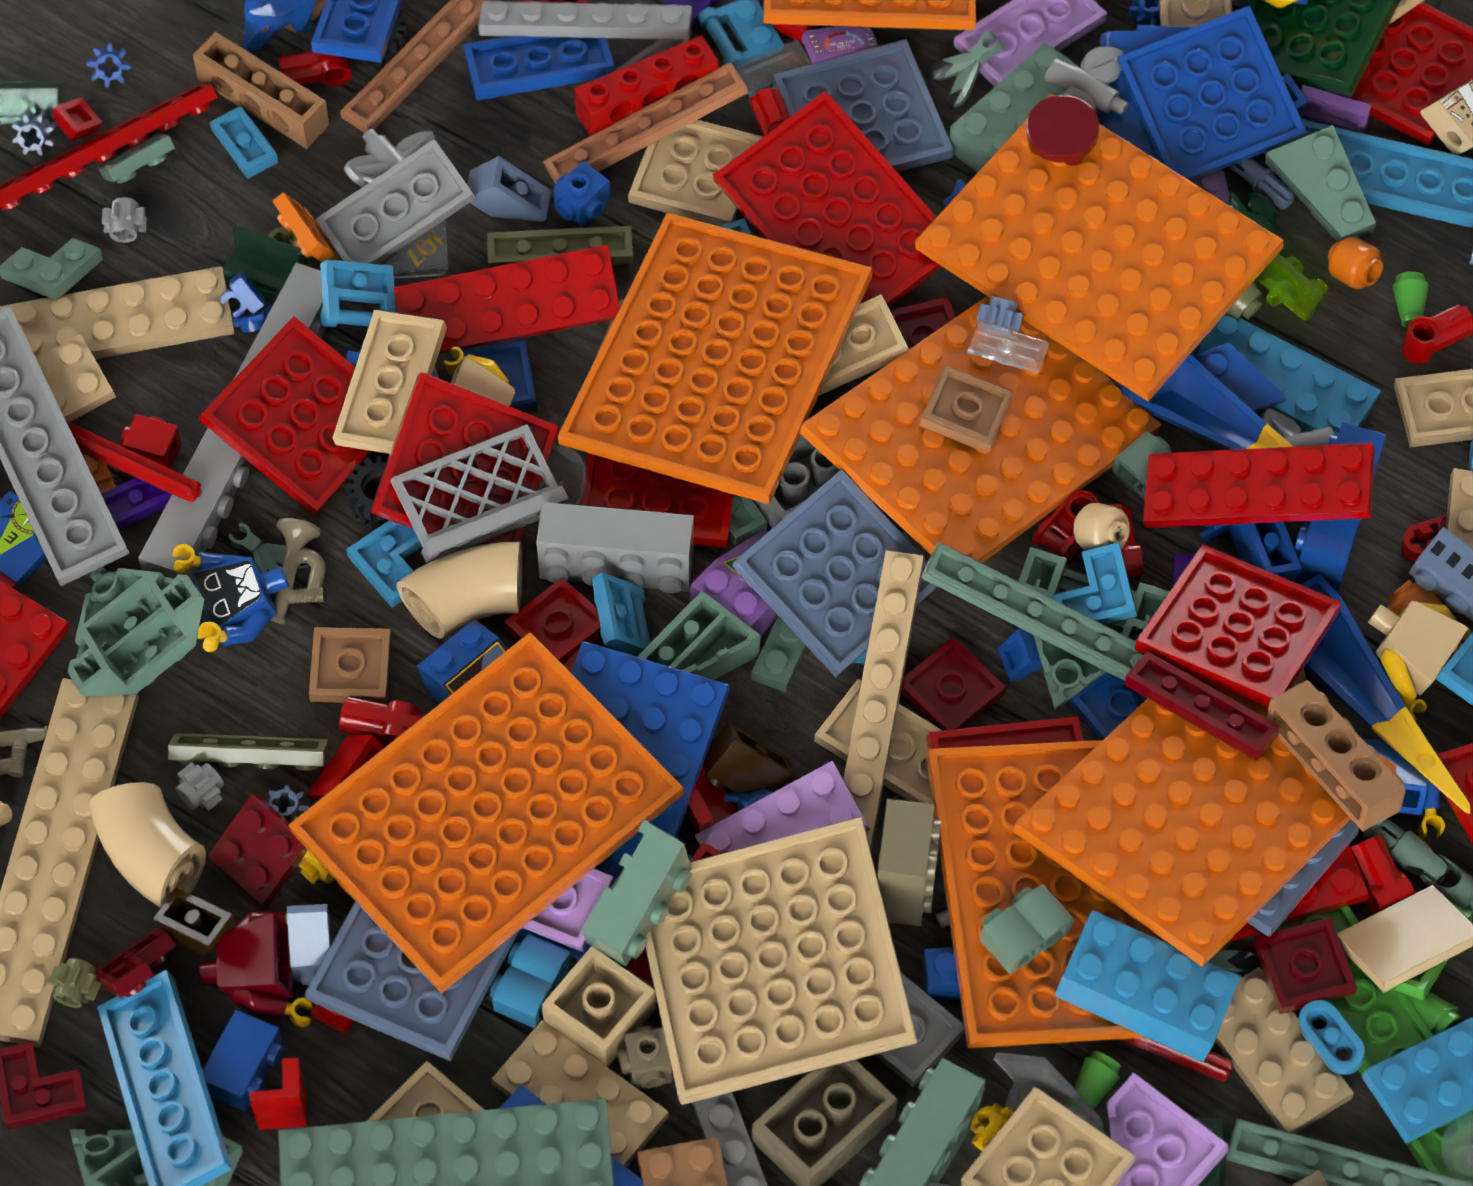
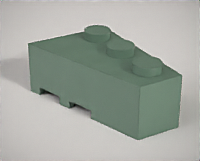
M1334 125L1266 153L1265 163L1272 171L1276 172L1288 188L1293 191L1294 195L1305 204L1310 213L1337 242L1349 236L1361 238L1374 232L1375 219Z
M701 591L638 657L715 680L758 657L761 635L704 591Z
M643 820L637 830L644 834L635 852L632 856L624 853L619 864L625 868L611 888L605 887L581 930L588 944L624 966L628 964L632 957L636 959L641 955L648 942L647 934L654 924L659 926L664 921L670 910L668 903L676 891L678 893L684 891L692 877V872H690L692 867L684 843L646 820Z

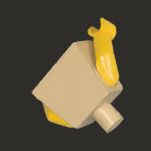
M453 347L450 353L457 360L455 362L443 361L448 373L453 375L450 383L510 407L515 389L509 385V380L496 362L474 355H467L465 357L459 347Z
M1411 601L1399 616L1380 604L1368 621L1370 625L1386 635L1377 648L1376 655L1381 659V663L1392 685L1416 721L1413 711L1415 713H1424L1427 709V705L1423 700L1415 699L1417 694L1421 696L1433 683L1452 652H1457L1462 646L1461 640H1466L1471 635V631L1468 627L1459 623L1450 609L1444 604Z

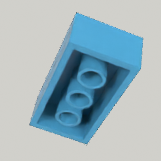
M1091 910L1054 996L1200 1062H1204L1215 1042L1241 976L1210 962L1201 967L1174 946Z

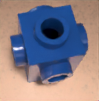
M582 161L569 174L562 175L554 186V201L557 213L567 221L572 220L582 228L590 219L598 218L605 206L610 202V181Z

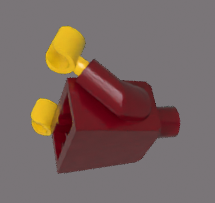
M282 911L248 913L230 931L225 932L218 941L217 959L204 961L200 964L199 971L205 985L217 983L218 988L230 996L235 1004L251 1011L282 1018L284 1014L290 1015V1020L295 1026H308L311 1019L306 1016L301 1017L295 1011L301 1008L312 1010V1003L307 1001L306 998H298L293 1003H287L286 999L293 997V972L290 965L287 915Z

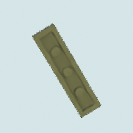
M631 226L489 232L487 233L488 268L603 245L610 247L613 265L633 264Z
M174 733L168 745V760H179V763L182 765H188L191 762L194 765H199L202 762H218V765L222 767H236L241 765V763L256 764L257 767L262 769H273L279 767V765H295V768L298 770L309 771L317 769L318 766L323 767L328 756V739Z

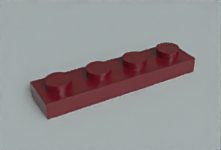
M1148 651L1126 675L1125 686L1256 761L1278 737L1280 726Z

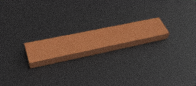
M450 0L340 111L341 118L364 133L369 129L375 130L479 24L482 2L501 0Z
M730 62L544 160V166L555 184L562 175L569 174L582 161L599 172L747 94V86Z

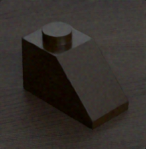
M730 722L725 725L710 744L703 763L706 771L705 776L712 784L718 788L726 786L736 793L791 783L796 777L791 763L786 756Z
M177 887L153 918L161 929L169 934L174 943L200 956L213 950L235 919L233 914Z

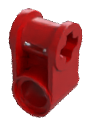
M1080 490L1070 494L1057 510L1040 524L1033 536L1032 542L1037 546L1042 544L1055 555L1067 558L1068 562L1080 547L1074 536L1076 515L1073 513L1081 511L1088 504L1098 503L1097 498L1088 491Z

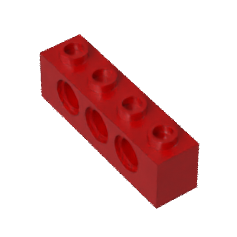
M698 36L574 88L576 114L589 136H592L718 69V60L703 36Z

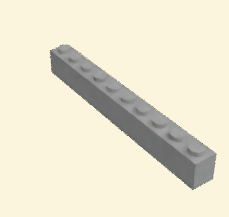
M299 263L295 264L235 378L293 316L322 339L326 327L321 324L320 319L323 307L320 270ZM207 428L183 475L201 483L202 494L200 497H197L195 502H188L172 494L138 557L141 570L161 572L164 577L176 578L177 574L188 575L194 580L192 572L197 570L193 566L187 573L180 574L175 571L173 567L175 561L185 559L173 557L174 548L179 544H187L194 549L195 555L198 552H205L206 548H212L217 537V527L221 519H226L229 516L233 507V497L237 489L243 488L247 482L251 463L209 428Z

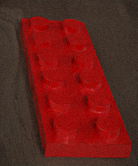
M608 245L393 287L397 312L399 314L444 320L447 329L438 355L450 353L453 347H459L461 350L615 320L620 309L611 252Z
M1372 443L1149 454L1143 522L1147 528L1371 518L1375 448Z

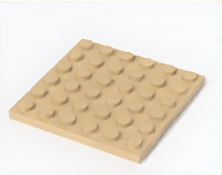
M862 817L691 862L692 869L690 872H692V877L683 892L678 893L676 891L668 903L670 910L666 918L659 926L654 924L646 936L648 938L646 945L648 960L678 1098L682 1105L918 1043Z

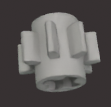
M126 197L117 198L112 202L111 208L102 209L104 233H110V237L113 240L122 243L132 242L137 238V231L146 232L147 217L145 216V208L139 207V204L134 199Z
M191 762L177 774L181 780L179 781L180 784L175 788L176 792L190 809L195 810L200 806L201 808L205 807L209 811L222 800V797L219 795L221 792L219 789L224 786V782L216 770L209 764L205 763L200 767L198 764L195 766Z

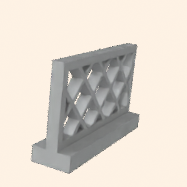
M527 424L391 479L393 488L423 547L421 553L426 564L449 553L477 546L540 520L542 502L566 504L569 499L563 486L558 487ZM521 437L523 438L529 451L525 461L505 453L509 442ZM502 445L501 451L494 449ZM484 453L497 458L492 474L472 467L471 464L474 456ZM531 457H532V459H533L535 465L532 464V463H529ZM469 458L467 465L461 463V461ZM501 461L522 468L517 484L496 476ZM450 466L464 472L458 488L437 480L441 469ZM526 470L541 475L546 488L533 491L521 486ZM435 472L433 478L426 476L428 474ZM468 474L489 482L483 497L462 490ZM417 480L430 485L425 500L421 501L409 496L404 484ZM496 484L514 491L510 502L501 505L488 500L492 485ZM434 487L455 495L449 511L428 503ZM518 493L524 495L523 497L516 499ZM459 497L480 505L476 516L468 519L453 513ZM415 507H418V508L421 509L419 515H418V513H417ZM484 507L491 509L482 513ZM425 511L446 518L442 530L428 535L421 521ZM450 520L456 522V524L448 527Z

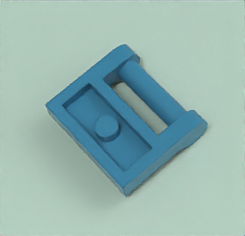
M737 0L717 9L706 8L697 17L701 27L708 30L723 55V64L726 65L731 62L737 72L784 54V44L773 25L763 24L764 11L757 0ZM727 23L744 52L741 53L735 50L723 30L722 24Z
M327 259L320 264L323 301L320 319L323 326L336 327L337 324L369 327L373 312L339 309V300L379 304V311L396 313L393 266Z
M601 572L591 580L603 643L605 646L638 657L651 643L643 603L646 600L644 589L636 584Z

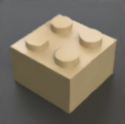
M591 946L542 1004L543 1021L608 1067L618 1056V1050H623L625 1047L624 1035L631 1034L633 1030L642 1027L656 1010V997L653 988Z

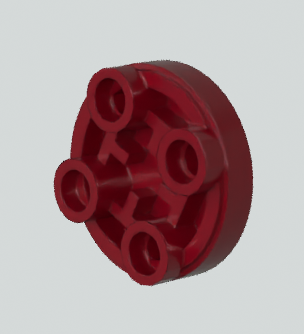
M1057 95L1042 100L1030 111L1027 117L1026 136L1029 150L1048 161L1065 163L1069 166L1080 164L1084 156L1094 148L1099 137V120L1095 110L1086 101L1070 95Z

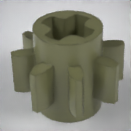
M75 958L68 959L66 964L61 963L60 967L54 966L48 980V984L54 986L53 998L59 1003L73 1008H80L82 1003H88V1000L94 1001L101 986V983L95 980L96 969L91 964Z

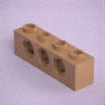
M217 32L193 54L198 81L212 85L217 93L236 105L241 106L244 110L307 149L329 126L326 101Z
M1307 680L1270 699L1266 719L1280 726L1278 738L1362 832L1400 812L1406 790L1402 779L1397 773L1391 772L1381 761L1376 750L1360 738L1350 721L1342 718L1330 705L1329 699L1323 692L1318 691Z

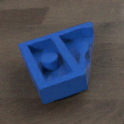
M1229 342L1194 354L1196 360L1254 412L1286 402L1284 394Z

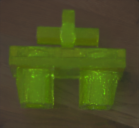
M1278 253L1260 275L1258 282L1270 291L1266 300L1271 306L1275 307L1283 303L1305 322L1312 317L1317 305L1323 300L1328 286L1319 278L1309 280L1302 274V263L1293 255L1284 258Z

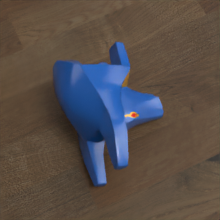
M246 0L244 8L245 35L242 47L247 51L262 50L268 40L283 27L295 33L312 30L315 24L309 18L316 0Z

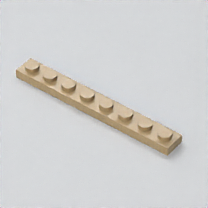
M888 550L885 552L843 778L845 785L870 829L866 832L870 850H872L924 566V555Z

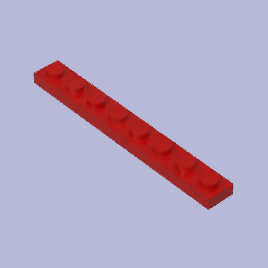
M201 83L0 184V208L3 211L9 210L22 203L20 197L32 191L37 195L51 189L54 186L52 181L64 175L66 179L81 174L86 170L84 165L94 160L101 163L117 155L116 149L126 144L129 147H133L148 139L147 133L157 128L160 131H165L179 124L178 118L189 112L191 115H197L211 107L209 102L218 98L213 86Z

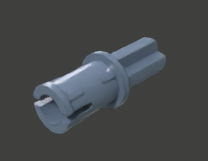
M1253 158L1237 163L1239 164L1238 166L1236 164L1231 165V170L1252 186L1253 192L1267 195L1279 209H1286L1294 201L1293 191L1274 177V171L1270 168L1265 169Z

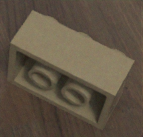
M887 799L877 881L888 923L921 926L923 912L931 913L941 820L933 819L935 804Z
M856 1059L812 1070L752 1124V1142L797 1186H822L896 1117L897 1098Z

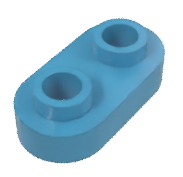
M1316 1000L1306 1004L1299 1014V1028L1304 1038L1333 1072L1341 1075L1356 1072L1362 1066L1365 1057L1364 1045L1361 1039L1329 1002ZM1321 1019L1327 1023V1026L1324 1029L1318 1030L1312 1026V1023L1315 1020ZM1342 1050H1347L1352 1056L1350 1059L1343 1061L1337 1057V1054Z

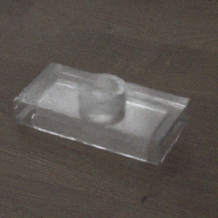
M978 321L967 353L1038 374L1046 356L1049 342Z

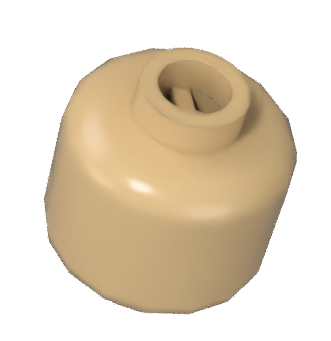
M1102 503L1086 505L1081 509L1074 521L1076 542L1085 550L1119 542L1122 549L1130 534V524L1127 515L1119 508Z

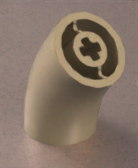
M521 541L477 545L434 559L397 582L399 596L416 621L431 635L439 639L445 638L454 630L468 624L473 619L478 620L493 615L519 613L522 597Z
M144 782L127 783L103 790L91 798L88 805L102 846L116 869L132 887L160 908L176 887L188 893L193 891L205 865L206 851L203 845L192 839L176 823L166 806L160 787Z

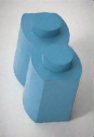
M527 934L522 943L516 942L513 945L508 956L510 967L503 976L497 975L491 986L489 996L493 997L492 1002L495 1012L535 1029L543 1020L542 1004L569 973L572 966L571 951Z

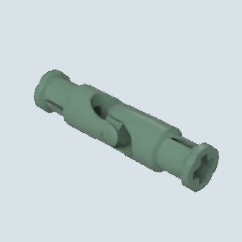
M1388 818L1366 829L1362 837L1364 840L1381 834L1396 864L1406 871L1419 875L1425 885L1428 887L1434 885L1452 904L1471 910L1473 915V876L1445 856L1434 854L1423 839L1410 830L1405 832ZM1449 869L1456 874L1460 881L1451 888L1438 885L1444 881Z

